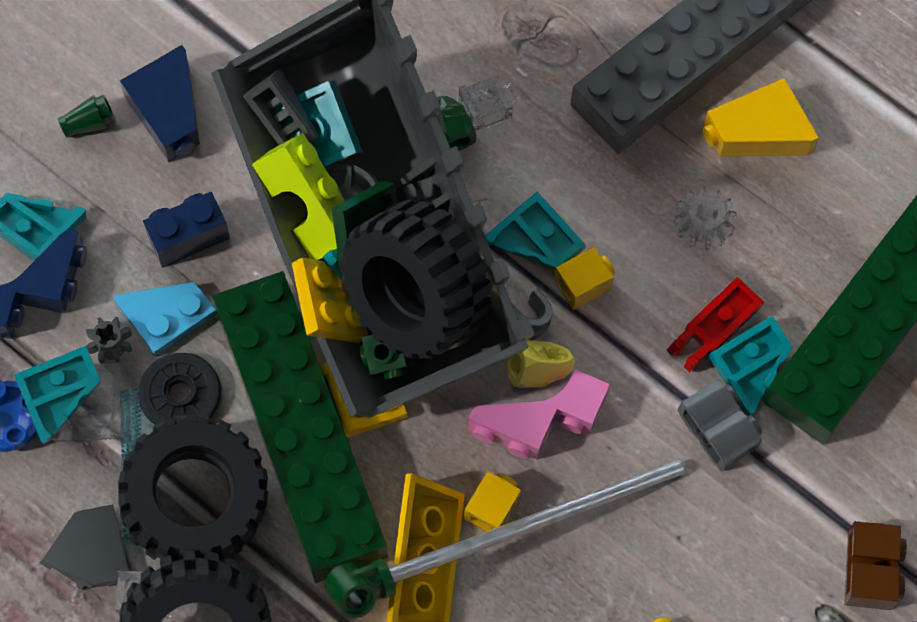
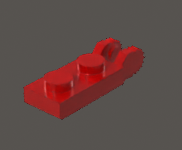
M736 277L686 325L685 331L672 342L667 352L672 357L679 354L690 340L694 338L702 347L693 353L684 364V368L689 373L692 372L710 353L720 348L763 307L764 301L743 281Z

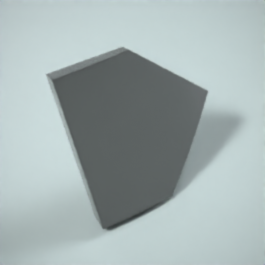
M113 504L74 512L40 563L48 569L54 568L74 581L76 587L80 590L84 586L95 588L127 582L131 576Z

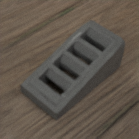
M280 69L243 95L278 145L290 140L288 135L297 128H300L309 143L319 138L290 83ZM272 90L275 96L268 100L265 93ZM281 102L284 109L275 114L273 107ZM290 115L294 121L283 128L280 121Z

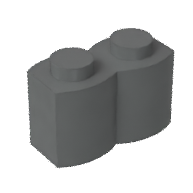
M717 379L682 401L678 412L689 430L700 441L711 461L720 471H723L759 447L762 442L760 437L762 430L754 417L751 415L746 416L738 406L740 400L735 390L730 385H724Z

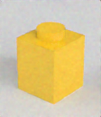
M592 247L556 267L554 281L574 311L611 290L615 270L606 255L600 256L596 248Z
M487 471L464 509V520L485 532L505 525L520 500L521 489L516 487L518 485L517 482L503 473L494 475Z

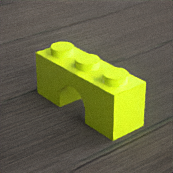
M301 133L269 150L255 161L252 166L272 197L282 192H292L300 196L305 202L308 217L296 226L293 232L309 258L319 260L330 250L337 249L332 208L343 203L345 200L340 194L335 180L329 176L318 158L316 149L309 143L304 133Z

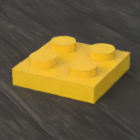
M304 257L292 262L307 336L361 343V337L368 336L367 328H364L359 322L360 316L357 311L351 309L348 302L350 297L348 291L343 289L342 280L326 262Z

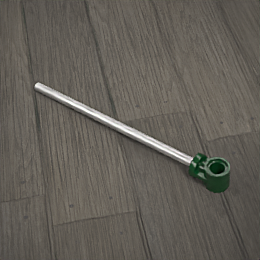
M676 460L390 568L381 558L372 561L370 565L360 569L354 564H341L333 568L325 580V589L342 614L347 618L363 617L374 608L378 599H387L395 595V583L680 476L684 474V466L680 460Z

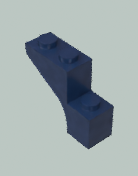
M71 230L62 232L20 276L11 282L0 285V337L12 339L15 328H20L22 325L24 306L60 313L66 312L68 302H73L76 296L77 280L74 279L77 268L84 266L87 255V247L83 245L79 232Z

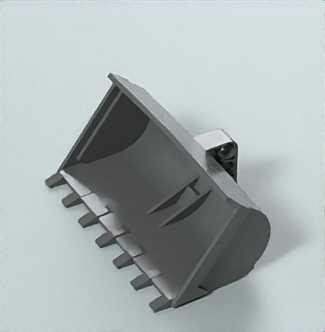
M337 0L229 61L221 69H217L211 74L276 245L296 291L297 287L291 263L302 257L309 258L294 234L293 229L308 217L307 206L300 196L292 192H282L272 197L252 166L260 157L279 145L243 97L251 88L278 69L284 74L296 96L327 81H335L363 152L326 168V171L343 163L358 164L368 169L378 182L384 180L395 183L397 203H401L404 200H415L435 205V210L444 209L452 215L451 219L454 222H461L468 230L466 234L471 240L475 239L480 247L478 252L481 259H485L489 270L486 275L487 278L491 279L492 285L491 294L488 295L491 297V302L485 321L479 327L477 333L470 341L458 348L447 350L435 358H420V364L405 367L407 375L384 380L383 373L370 375L369 368L363 365L360 355V347L363 346V342L353 343L317 337L350 416L360 414L371 418L502 360L521 354L529 348L527 341L533 336L534 331L527 316L519 319L516 317L504 286L510 277V273L504 259L495 262L483 232V227L487 220L480 202L473 205L460 173L464 164L457 146L450 149L437 119L441 106L434 90L426 93L414 65L418 51L412 36L408 35L402 39L393 19L391 10L394 0ZM270 90L265 93V96L270 100L275 94ZM340 170L331 176L338 187L344 185L347 170ZM354 171V184L361 187L363 191L370 188L369 182L361 174ZM324 257L319 259L318 261L325 262ZM367 327L368 335H372V331ZM385 346L387 355H389V349L387 346Z

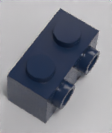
M212 191L204 195L202 193L191 195L182 204L171 209H158L151 213L149 218L143 220L148 239L162 268L230 239L227 223Z

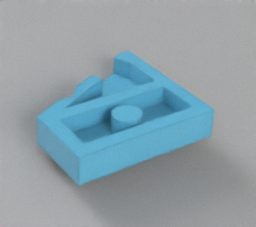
M195 282L118 294L113 297L115 304L155 357L217 315L215 308Z

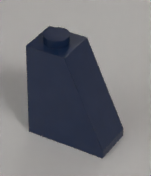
M183 45L178 46L120 80L124 97L168 162L175 158H184L195 150L200 142L190 67L186 49Z

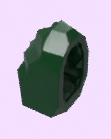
M448 96L437 97L441 106L437 119L450 149L457 146L460 151L476 143V131L463 105Z

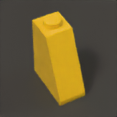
M785 78L707 111L702 127L706 143L710 147L714 146L719 156L809 155L814 152L819 139Z

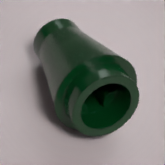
M92 95L67 114L58 117V122L67 138L76 134L109 128L108 124L115 122V117L105 95L99 97Z

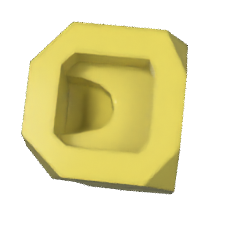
M530 340L527 341L529 348L521 354L509 358L507 362L508 377L513 387L518 388L545 387L552 382L567 377L574 370L575 364L570 350L564 346L552 342Z

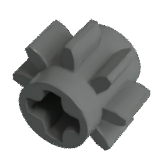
M99 317L98 325H96L94 330H86L88 338L93 340V342L86 345L89 354L99 352L98 360L102 365L106 362V359L115 360L119 364L121 363L120 357L124 351L132 352L131 344L125 341L132 336L129 327L120 329L118 317H115L112 322L103 321ZM114 336L116 341L110 340L111 337ZM103 340L108 341L106 345H103Z

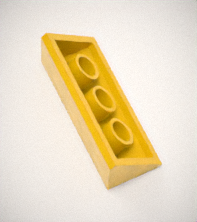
M413 473L406 474L394 566L459 542L465 499L464 493ZM457 560L396 582L395 595L389 598L386 622H450Z

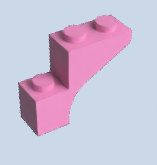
M575 369L564 389L550 399L475 407L468 418V430L472 431V435L476 439L484 443L492 444L495 441L506 446L507 451L516 457L527 459L529 456L537 460L555 420L561 422L560 426L571 433L581 434V432L590 435L607 397L610 384Z

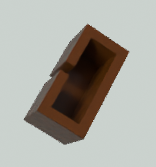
M854 521L851 525L847 538L844 606L891 610L898 603V599H903L905 577L899 576L900 567H898V561H905L907 541L905 538H901V526Z

